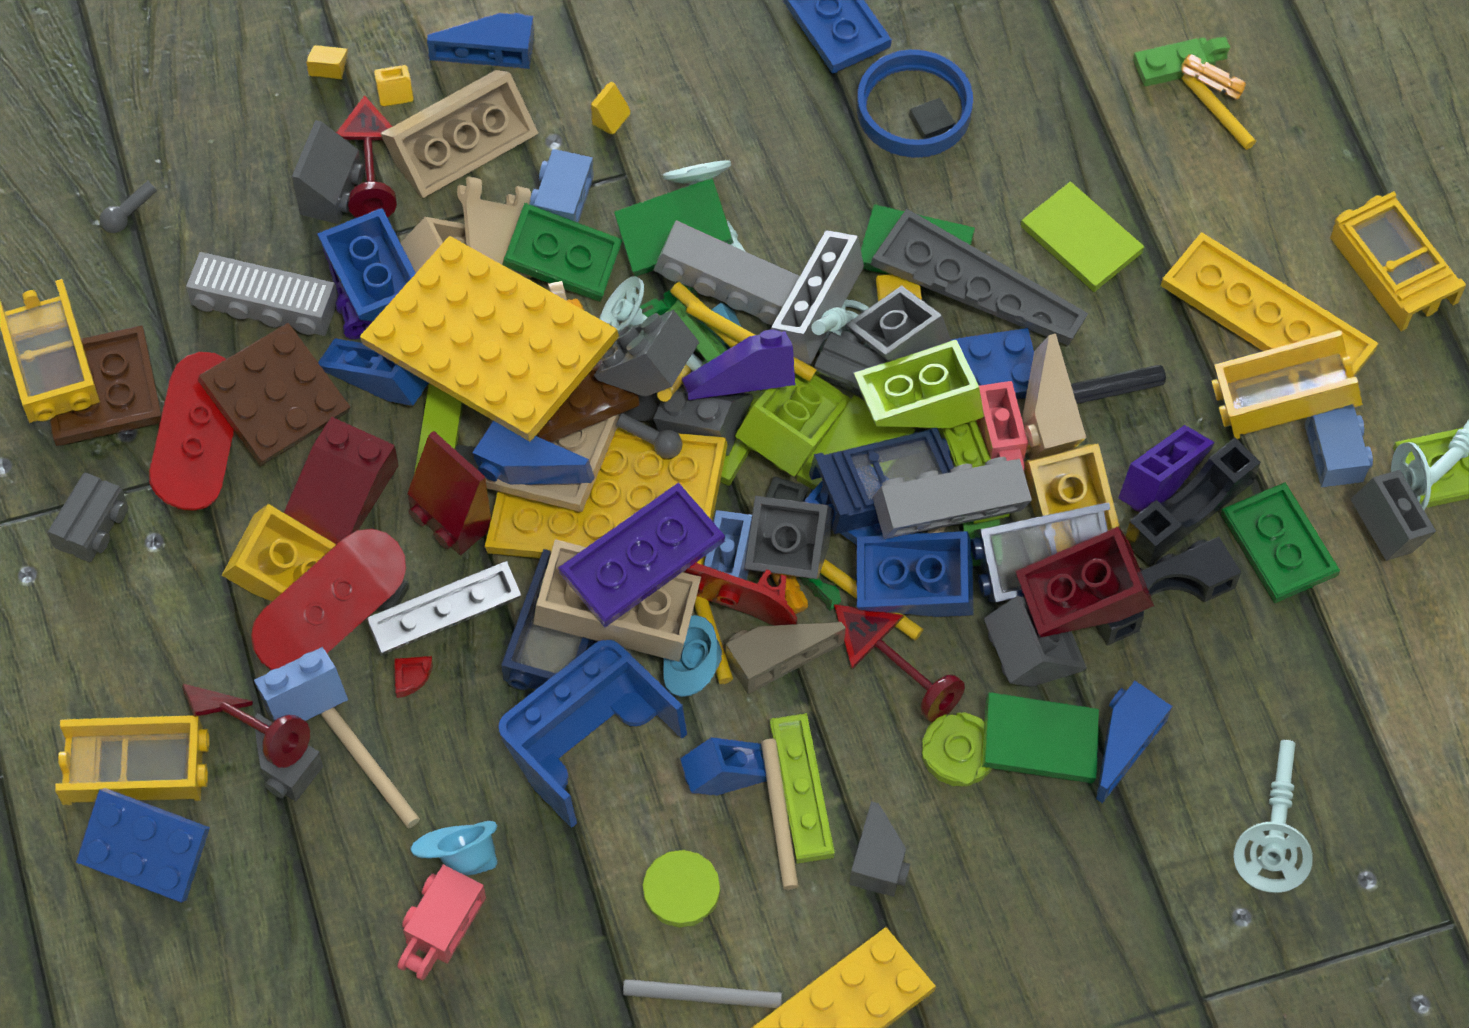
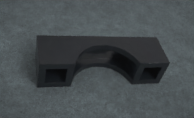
M1236 438L1231 440L1208 459L1196 477L1179 493L1164 502L1154 501L1130 520L1125 537L1130 542L1132 549L1149 566L1253 484L1261 462Z
M1220 537L1208 542L1205 539L1199 540L1181 554L1176 556L1168 554L1160 558L1154 566L1145 570L1140 568L1150 596L1161 591L1180 590L1194 595L1203 603L1235 589L1241 575L1240 569ZM1144 611L1120 621L1097 625L1096 628L1106 645L1108 646L1139 632L1144 619Z

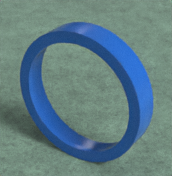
M903 50L888 54L874 62L864 73L860 81L857 97V116L861 128L872 142L890 153L914 158L939 154L955 145L963 137L970 124L973 107V92L970 82L955 63L939 54L924 50ZM907 70L924 71L942 78L952 86L960 99L962 115L953 128L939 136L919 140L901 138L885 131L871 118L866 107L869 94L879 81L891 74Z

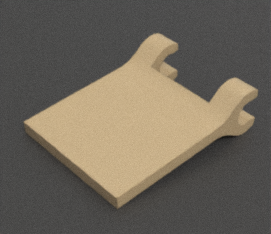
M467 177V186L459 185L457 188L458 199L461 201L464 210L466 245L502 264L524 203L530 204L531 191L529 188L517 186L515 188L516 195L508 194L506 204L481 200V179ZM511 269L512 271H514V272L520 274L521 276H523V277H525V278H531V277H532V276H529V275H526V274H523V273H521V272H518V271H515V270Z

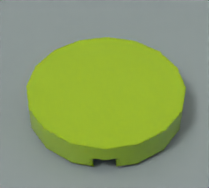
M956 713V715L947 716L946 714L938 717L928 726L922 740V759L927 770L938 781L951 786H970L982 781L991 772L992 768L982 767L984 721L968 713Z
M687 850L668 852L655 859L646 871L643 882L645 904L649 911L651 910L652 914L657 916V919L666 925L678 928L695 926L702 922L717 907L720 895L718 873L711 862L699 853Z

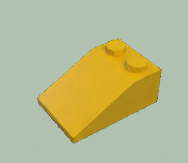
M1099 443L1088 444L1023 461L1024 475L1032 498L1030 503L1036 517L1109 502L1111 510L1104 511L1107 529L1111 530L1119 527ZM1069 520L1051 523V527L1055 530L1054 541L1057 553L1074 546ZM1045 525L1039 526L1046 547L1048 549L1049 555L1051 556L1048 539L1045 538L1043 534L1045 530Z
M267 504L253 515L222 576L254 595L273 601L336 544L270 504Z

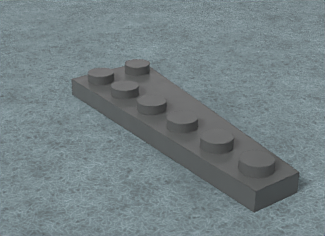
M907 208L873 256L870 264L890 274L1028 328L1046 337L1056 334L1058 341L1066 345H1070L1088 315L1082 309Z

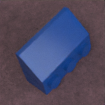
M383 208L317 234L360 320L374 321L416 274Z

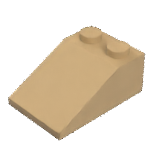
M1056 334L1049 335L1034 351L1022 416L1028 440L1026 453H1028L1029 459L1076 448L1086 439Z

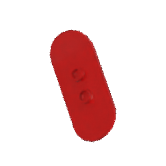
M197 352L186 356L175 366L167 388L149 468V484L160 499L178 509L195 511L207 508L217 500L223 484L234 430L198 382L199 375L226 360V358L216 353Z
M375 529L357 530L343 538L268 604L255 619L251 633L253 649L261 663L270 670L278 669L301 658L304 654L313 652L321 647L328 653L390 598L402 584L406 571L405 554L398 541L383 531Z
M695 563L683 571V573L701 577L697 592L698 597L749 614L774 626L797 624V616L785 600L786 576L781 575L778 580L779 586L772 587L767 583V578L771 574V571L767 569L757 584L699 563Z

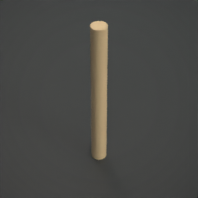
M333 707L321 713L323 719L406 827L412 828L415 826L420 818L337 710Z
M766 739L761 742L782 884L783 889L791 890L799 886L777 743L775 739Z

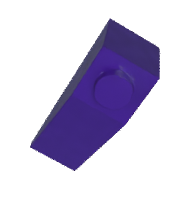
M766 330L761 332L760 335L749 336L682 378V386L688 400L795 385L793 345L786 331Z
M1186 425L1182 426L1130 464L1118 499L1130 505L1137 512H1142L1156 500L1164 502L1170 499L1213 448L1214 442Z

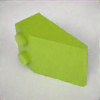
M957 340L854 373L856 382L876 426L953 428L984 417L978 383Z
M795 374V385L771 388L763 393L751 408L735 437L744 442L751 450L757 451L772 461L777 468L795 477L851 398L817 375H814L809 382Z

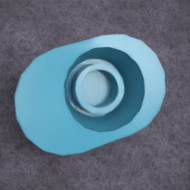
M698 615L691 616L679 662L664 658L665 686L674 695L680 697L691 696L701 691L711 681L720 665L722 649L716 638L713 625L706 618Z
M486 821L475 825L441 828L429 832L416 840L411 847V852L419 858L439 857L447 867L463 875H475L488 871L497 865L495 846L491 836L495 832L497 825L495 821Z

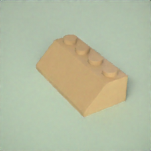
M495 70L380 134L396 166L419 196L424 198L539 133L510 72Z
M555 539L536 604L534 625L596 641L613 640L623 648L677 662L680 661L701 577L682 572L605 628L559 574L558 567L586 547Z

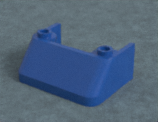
M601 640L593 644L504 714L499 722V732L503 743L533 789L571 828L577 824L571 796L565 790L569 777L565 765L559 760L561 756L614 714L629 726L644 725L658 715L681 739L687 735L682 704L619 643L613 640Z

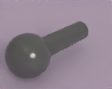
M146 181L121 205L104 209L100 215L101 227L108 233H118L125 229L128 223L127 217L157 191L156 188L149 181Z
M624 413L618 419L617 427L652 444L655 452L660 457L671 459L681 452L683 443L677 432L673 430L659 432Z

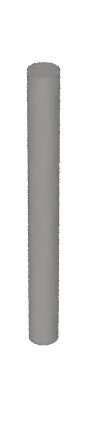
M628 979L624 980L623 995L766 1008L780 1007L782 993Z

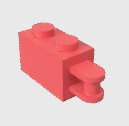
M1012 381L980 385L984 417L977 419L976 422L990 458L1006 457L1007 461L1020 459L1024 471L1023 461L1028 440Z
M442 865L437 875L432 873L428 877L422 890L424 897L417 908L412 906L409 909L402 923L408 945L397 967L402 971L409 969L417 973L416 978L422 981L427 977L437 959L448 964L486 899L483 884L445 865ZM418 949L427 953L424 959L415 955Z

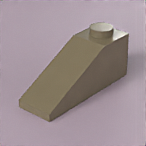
M842 622L758 626L749 632L742 630L733 635L728 643H726V657L728 664L747 694H750L844 644L846 628Z

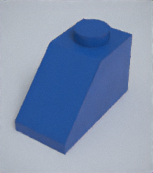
M711 737L680 758L685 773V780L689 785L691 793L717 796L767 781L760 743Z

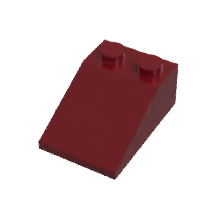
M331 417L312 446L284 513L334 544H338L343 538L360 529L398 468L395 445Z
M433 431L428 435L407 493L410 505L409 514L417 524L422 527L427 525L434 531V537L440 545L447 550L452 548L461 556L489 530L491 515L486 477Z
M1115 527L1016 571L1040 637L1120 621L1154 606L1130 542L1119 527Z

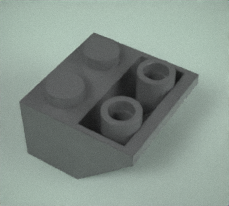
M674 310L660 316L658 313H655L645 319L643 323L637 326L627 325L618 332L619 338L613 347L601 358L602 364L594 376L598 381L647 397L673 386L699 344V341Z

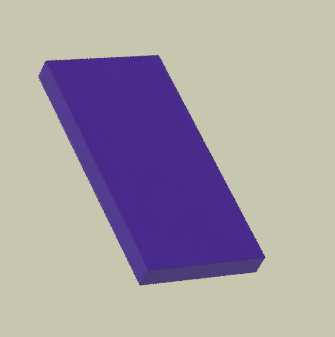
M678 482L558 567L559 574L606 628L724 543L725 535Z

